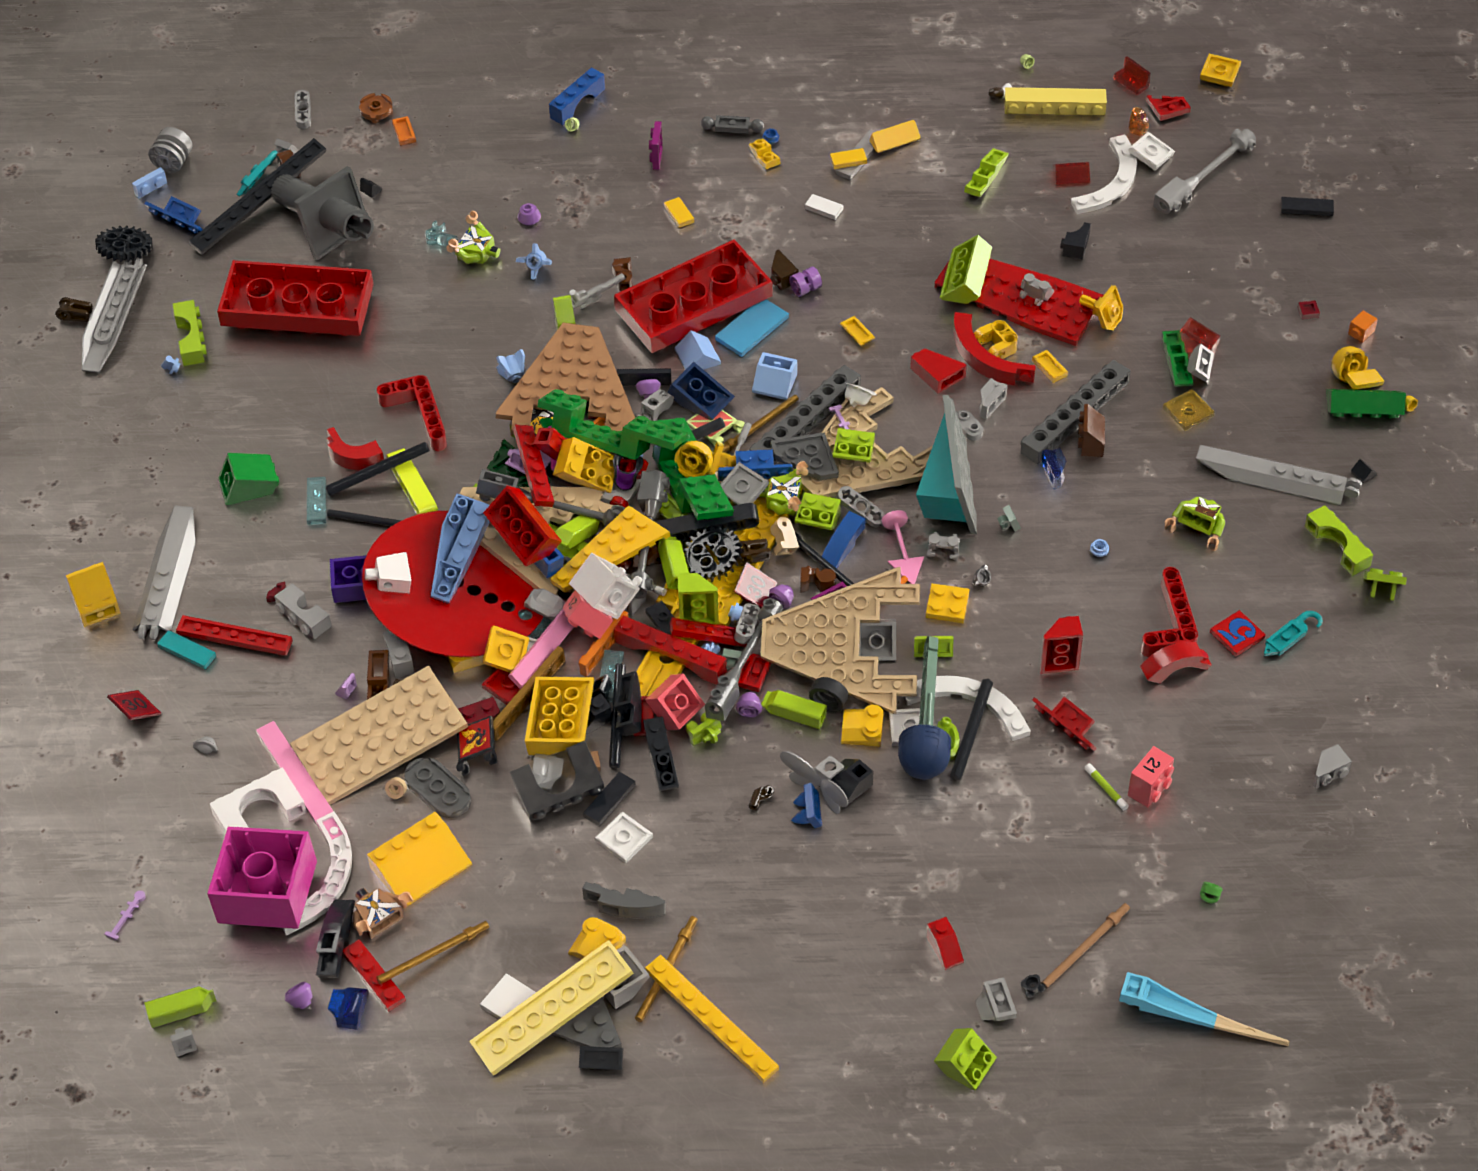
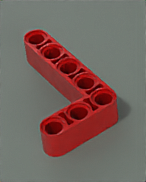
M426 376L408 377L383 383L377 387L378 402L382 407H392L416 401L431 448L434 451H442L446 448L447 441L444 426Z
M1174 567L1165 568L1161 578V589L1173 629L1145 633L1141 644V653L1145 657H1150L1160 649L1175 643L1186 641L1197 643L1198 640L1197 627L1179 570Z

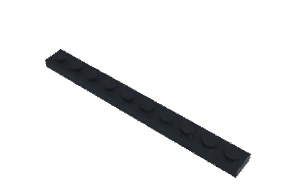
M313 138L193 237L189 244L203 255L272 197L271 188L279 176L288 174L297 177L326 152V148Z

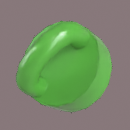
M1203 882L1200 897L1207 903H1216L1223 889L1216 884ZM1205 893L1214 895V898H1208Z

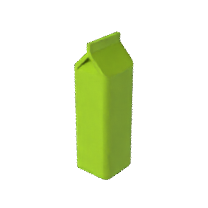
M579 515L560 526L555 531L562 540L560 545L571 549L598 532L600 520Z
M676 537L662 538L658 542V551L668 589L678 590V574L689 573L682 544Z
M780 690L767 691L761 703L762 707L772 715L819 730L827 715V705Z
M197 986L144 1003L150 1025L154 1028L204 1013L217 1000L213 989L207 990Z

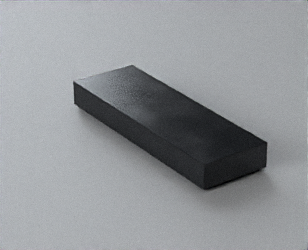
M1281 197V213L1333 216L1334 200Z
M671 368L617 369L622 386H636L639 381L656 379L661 385L672 384Z
M619 771L583 812V817L600 826L636 785L635 780Z

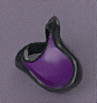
M615 454L613 459L614 483L620 490H631L635 486L637 475L642 469L643 458L639 456L636 459V467L633 471L623 472L619 468L622 458L625 460L630 458Z

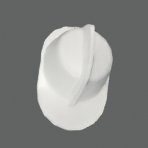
M846 383L845 398L850 401V405L853 407L857 405L865 406L873 395H877L869 389Z

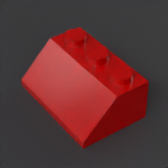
M1079 616L1059 618L1044 634L1040 674L1079 670L1083 642V631Z

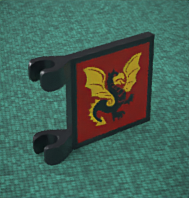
M491 715L468 724L466 729L457 733L458 763L456 769L458 772L462 771L463 776L470 773L468 760L484 754V760L489 761L490 765L497 763L498 760L494 746L493 717Z

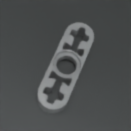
M299 90L294 95L295 121L298 128L306 129L311 125L310 95L306 90ZM301 108H307V109L304 110V111H300V110H299V109H301Z
M844 486L840 488L837 493V499H841V504L844 507L866 518V523L872 527H880L882 525L881 519L885 513L851 487ZM847 492L849 496L844 499L843 494ZM856 498L853 505H851V501H853V499ZM859 502L865 504L866 510L859 511L856 508V504ZM869 509H871V512L869 513V515L866 516V514H867V512L869 511ZM879 515V520L874 521L873 517Z
M748 603L743 607L734 634V639L738 643L748 644L754 633L760 608L755 604Z

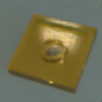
M1193 389L1163 404V409L1184 431L1212 418L1215 414V411Z

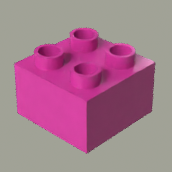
M228 826L207 893L217 923L298 929L317 864L309 832Z

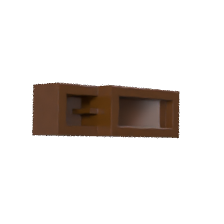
M369 650L367 700L389 688V650Z

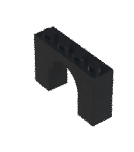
M585 741L566 748L576 777L573 785L565 792L552 794L541 789L529 764L510 772L529 820H539L550 811L558 812L569 803L577 804L588 795L596 796L602 792L604 782Z

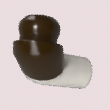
M1006 83L1002 88L993 87L988 91V95L991 98L1003 99L1005 97V87L1012 86Z

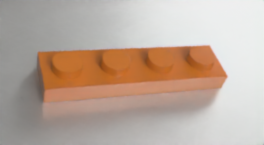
M623 611L618 619L612 618L613 622L602 637L596 642L594 641L589 651L581 656L578 663L581 675L587 677L615 643L614 628L623 615L629 617L628 612Z

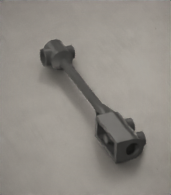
M485 469L481 470L476 494L479 495L481 500L489 501L490 498L495 499L508 485L521 489L529 501L534 503L531 492L517 486L519 478ZM555 501L552 507L602 520L604 527L625 509L623 506L613 505L611 509L602 513Z
M658 470L642 471L637 498L641 511L645 512V516L652 521L655 520L659 509L662 507V503L668 501V495L664 489L670 488L669 477H666L665 473ZM649 546L641 549L637 572H633L630 576L631 580L636 576L642 578V582L638 586L640 589L634 596L637 599L646 597L647 591L653 590V580L645 573Z
M767 598L763 601V606L758 613L760 623L735 666L725 675L718 678L715 689L710 692V697L705 704L706 718L720 721L726 720L740 696L738 682L741 670L762 635V619L782 612L783 606L779 601L772 598Z

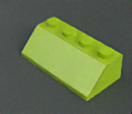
M979 235L952 249L940 294L941 300L968 304L981 296L992 247Z

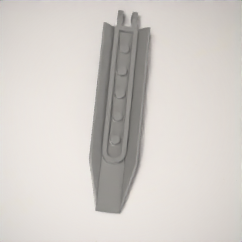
M137 258L134 265H132V259L129 262L125 260L122 265L116 261L112 262L82 336V371L100 373L114 348L147 267V264L143 265V259Z
M1200 445L1196 460L1229 481L1341 506L1343 496L1357 497L1360 493L1359 488L1362 485L1361 480L1352 477L1348 478Z
M174 506L158 540L133 625V630L139 628V639H144L147 629H151L150 638L152 640H156L159 630L163 629L167 632L172 629L196 545L193 507Z

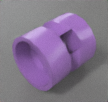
M813 266L789 278L791 288L798 297L822 287L821 276Z

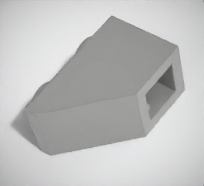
M1339 744L1321 751L1313 784L1315 788L1322 785L1326 786L1333 780L1343 778L1349 774L1352 761Z

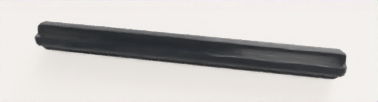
M422 442L327 485L326 490L329 495H334L429 452V446L426 442Z
M617 663L615 665L609 767L616 769L620 767L622 734L616 729L618 711L614 708L618 677L619 675L626 674V665L624 663Z
M989 678L982 680L950 774L953 780L962 779L993 686V682Z

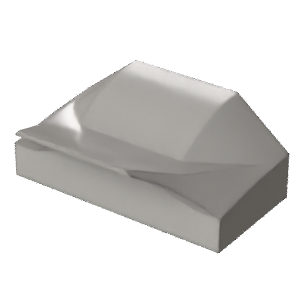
M1199 344L1189 357L1187 370L1208 384L1214 353L1202 344Z
M992 378L980 389L981 403L979 411L980 417L987 419L1007 396V385L998 383Z
M543 588L533 589L524 602V607L553 621L563 609L565 602L561 597Z
M535 754L532 772L541 789L546 792L552 791V785L562 776L564 759L553 755Z
M1004 977L984 982L982 993L976 1000L981 1019L1001 1021L1016 1018L1017 1012Z

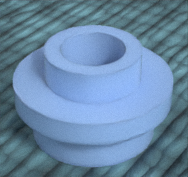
M1096 539L1090 546V552L1094 556L1104 557L1109 553V545L1103 539Z
M736 603L735 606L731 605L728 616L731 617L732 622L734 620L739 621L743 607L739 606V603Z

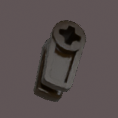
M63 297L59 301L60 307L56 310L55 315L63 321L88 322L93 306L91 302Z
M767 539L740 541L743 553L740 554L742 560H736L739 566H744L746 562L753 564L771 559V550L767 548Z

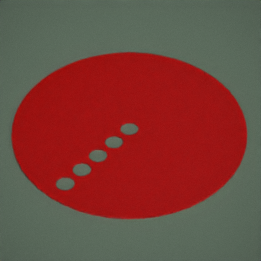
M449 510L417 514L388 528L376 539L367 553L362 571V584L366 600L374 615L391 633L401 640L419 649L439 655L477 657L484 656L490 629L493 625L528 637L541 623L544 616L524 607V602L534 588L481 545H479L463 578L464 585L458 587L450 603L431 598L442 524ZM403 552L407 553L411 575L410 593L378 590L376 580H365V569L375 568L376 558ZM471 585L478 586L481 589V593L476 596L470 595L467 592V588ZM489 593L495 594L498 597V601L494 604L487 603L484 600V596ZM507 601L512 602L515 605V609L511 612H506L501 608V604ZM521 610H528L532 613V618L523 620L518 616V613Z

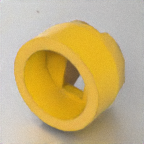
M1408 395L1406 396L1405 409L1411 412L1417 407L1418 400Z

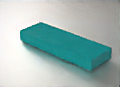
M170 630L157 643L158 648L204 670L217 657L216 652Z

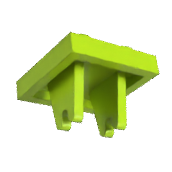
M1370 568V572L1365 571L1364 579L1372 580L1370 593L1372 598H1375L1377 581L1392 583L1389 599L1392 601L1395 598L1397 584L1406 585L1407 577H1403V573L1395 571L1383 574L1382 569Z

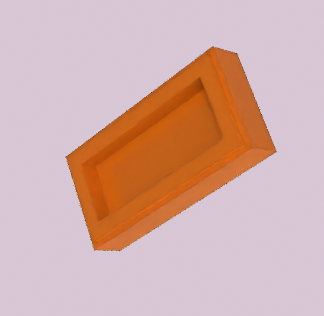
M408 116L392 119L400 146L415 143L416 137Z

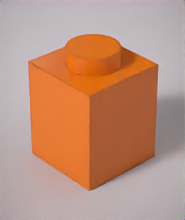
M1363 310L1350 322L1348 335L1363 343L1375 332L1378 319Z

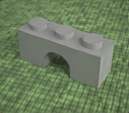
M293 583L275 595V607L278 612L284 613L293 625L297 624L305 635L316 639L332 627L330 615L319 605L316 604L311 609L303 610L307 606L305 593Z

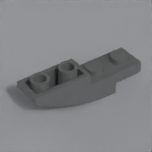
M585 882L582 888L583 899L598 904L599 912L622 918H651L662 916L666 913L665 900L658 896L644 894L637 889L627 888L625 893L621 894L617 890H609L599 884Z

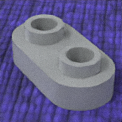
M958 411L959 422L965 437L972 441L981 439L983 436V426L969 411Z

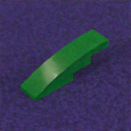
M1180 330L1162 331L1164 351L1174 386L1193 385L1192 374L1187 370L1189 362L1188 353H1186Z

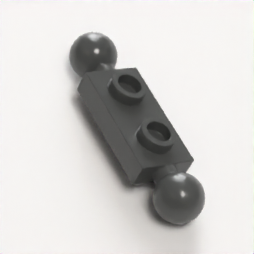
M716 115V120L709 116L701 120L703 129L709 130L715 127V132L748 134L749 129L757 133L764 129L762 120L755 119L750 122V117Z

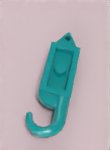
M276 150L272 151L259 165L255 164L249 176H244L240 182L242 186L236 195L240 197L254 186L265 173L267 166L276 159V154L278 153Z
M1305 611L1294 620L1289 621L1266 639L1264 657L1271 655L1280 656L1306 636L1308 627L1304 621L1309 617L1317 619L1316 627L1319 628L1323 622L1321 615L1315 611Z

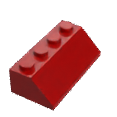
M507 485L483 512L525 566H529L549 556L562 542L519 488Z

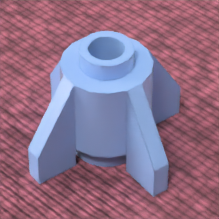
M537 243L532 244V252L526 257L516 258V262H526L528 268L532 269L531 279L536 278L538 269L543 265L552 264V260L546 258L545 253L539 249Z
M520 349L515 355L496 357L499 364L496 367L498 373L510 382H519L525 374L524 351Z

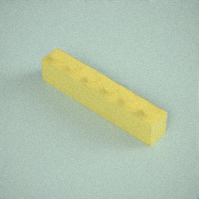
M1005 87V114L1105 115L1106 89Z

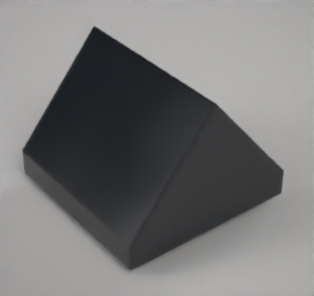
M366 178L360 179V191L373 198L382 191V187Z
M1361 459L1351 469V472L1362 483L1378 474Z
M606 674L594 681L592 698L602 694L607 700L612 687L609 675Z

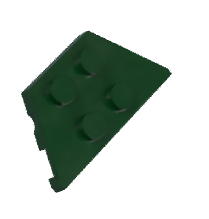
M503 439L499 451L495 452L494 458L490 461L487 470L519 478L518 487H529L526 474L505 464L510 458L508 451L516 448ZM547 476V477H548L549 484H550V483H551V479H550L549 476Z

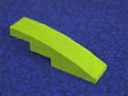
M993 148L980 161L979 168L973 173L972 180L965 186L964 192L980 197L1001 170L1009 153Z

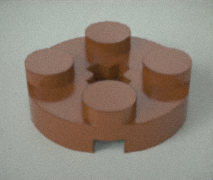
M375 93L368 94L360 100V114L365 119L370 120V122L377 123L393 113L392 100L389 96L382 93L381 96L375 95Z

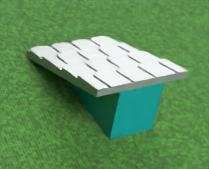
M943 395L945 412L916 497L924 518L967 522L970 533L977 534V517L973 503V487L970 480V464L967 459L966 438L963 434L957 411H955L953 399L949 398V395Z

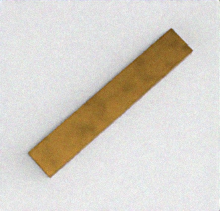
M559 646L555 648L494 719L495 741L501 738L530 704L535 677H553L565 663L563 648Z

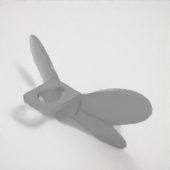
M782 751L780 753L782 762L794 771L789 774L792 782L801 786L812 783L814 787L820 786L827 805L835 814L840 813V806H848V800L844 791L836 783L830 781L844 769L843 764L832 756H828L813 768L805 760L792 752ZM832 763L836 766V769L826 772L825 765Z

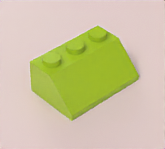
M698 573L678 574L680 619L719 625L718 588Z

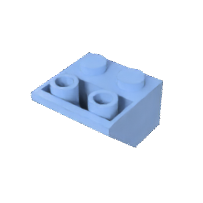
M762 352L757 364L752 392L787 400L797 376V360Z

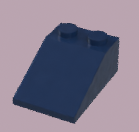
M695 362L671 384L667 392L674 397V401L680 406L711 421L735 398L733 394Z

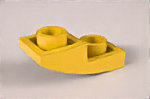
M758 139L749 144L751 152L765 169L781 164L780 157L772 151L771 145L766 140Z

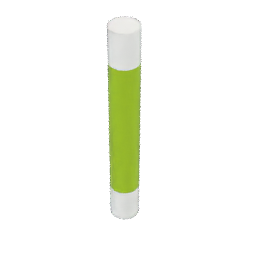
M1090 763L1085 766L1084 769L1123 811L1126 810L1129 805Z

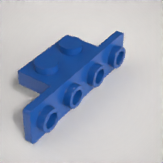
M171 196L164 209L147 201L144 203L149 208L148 211L156 216L159 213L163 219L169 222L173 220L181 228L186 226L189 231L196 235L203 230L200 226L194 224L201 210Z
M773 449L735 451L736 465L740 462L766 480L793 471L792 464L774 465ZM734 467L718 468V481H723Z

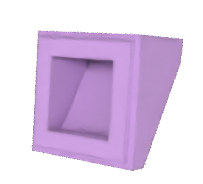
M351 673L343 681L335 695L348 699L357 687L354 673Z

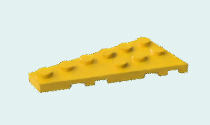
M628 506L550 579L551 584L563 592H567L573 589L569 582L591 553L618 565L637 555L639 550L647 546L650 548L656 545V541L671 537L670 531L631 506Z

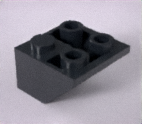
M844 759L840 763L844 765V769L830 780L844 791L848 805L873 785L874 771L860 759Z

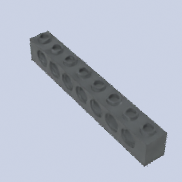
M1115 360L1104 365L1097 375L1094 374L1088 383L1083 384L1079 391L1074 395L1072 394L1063 405H1059L1052 415H1048L1043 423L1037 425L1028 436L1026 435L1022 438L1020 453L1038 465L1078 429L1079 423L1082 424V422H1079L1080 411L1084 410V404H1089L1098 411L1129 383L1131 370Z
M846 365L835 370L831 377L824 380L821 386L813 390L793 411H789L784 419L777 422L757 443L752 444L749 451L771 450V441L808 435L832 413L829 410L830 407L841 405L845 401L846 383L861 386V375Z

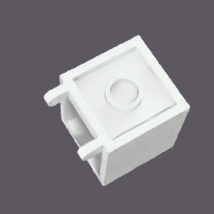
M591 553L569 584L593 608L618 619L640 588L638 586L641 584L642 578L636 576L631 580L625 575L624 568H618L615 564Z

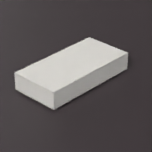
M812 194L805 204V209L836 220L843 210V205Z

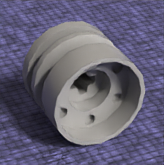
M165 127L151 146L148 156L152 164L157 168L161 167L164 172L176 173L181 169L190 154L193 144L189 136L183 131L173 127Z

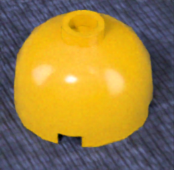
M1353 346L1339 349L1331 361L1333 374L1344 383H1348L1344 378L1346 373L1363 371L1368 367V357L1365 355V352Z
M689 441L677 450L674 460L675 463L677 462L679 472L685 477L705 476L712 467L713 455L710 448L703 442Z

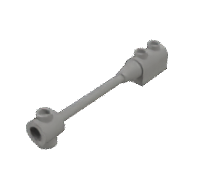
M1239 129L1234 130L1230 137V141H1232L1230 148L1197 175L1184 181L1176 176L1155 193L1153 207L1166 214L1172 210L1175 212L1179 211L1182 205L1181 202L1188 203L1192 199V191L1207 174L1234 152H1244L1246 149L1251 151L1255 148L1256 137L1254 133L1249 129L1242 131Z

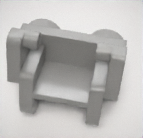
M1028 273L1022 280L1021 288L1024 291L1021 290L1019 297L1024 299L1028 295L1035 299V305L1040 306L1044 300L1047 301L1053 295L1054 289H1052L1049 282L1040 281L1033 274Z
M934 531V534L929 535L927 557H935V552H932V550L945 548L951 549V552H954V554H950V559L957 561L960 538L957 537V534H953L950 537L939 536L938 532Z

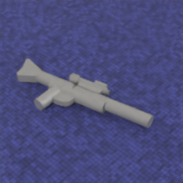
M623 273L604 284L600 283L588 291L581 290L577 293L574 289L570 290L569 294L573 299V309L578 306L584 309L590 303L598 301L602 296V292L625 280Z

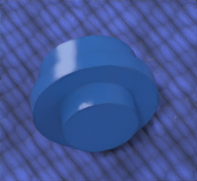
M767 129L762 139L766 140L769 144H774L779 141V134L775 129Z

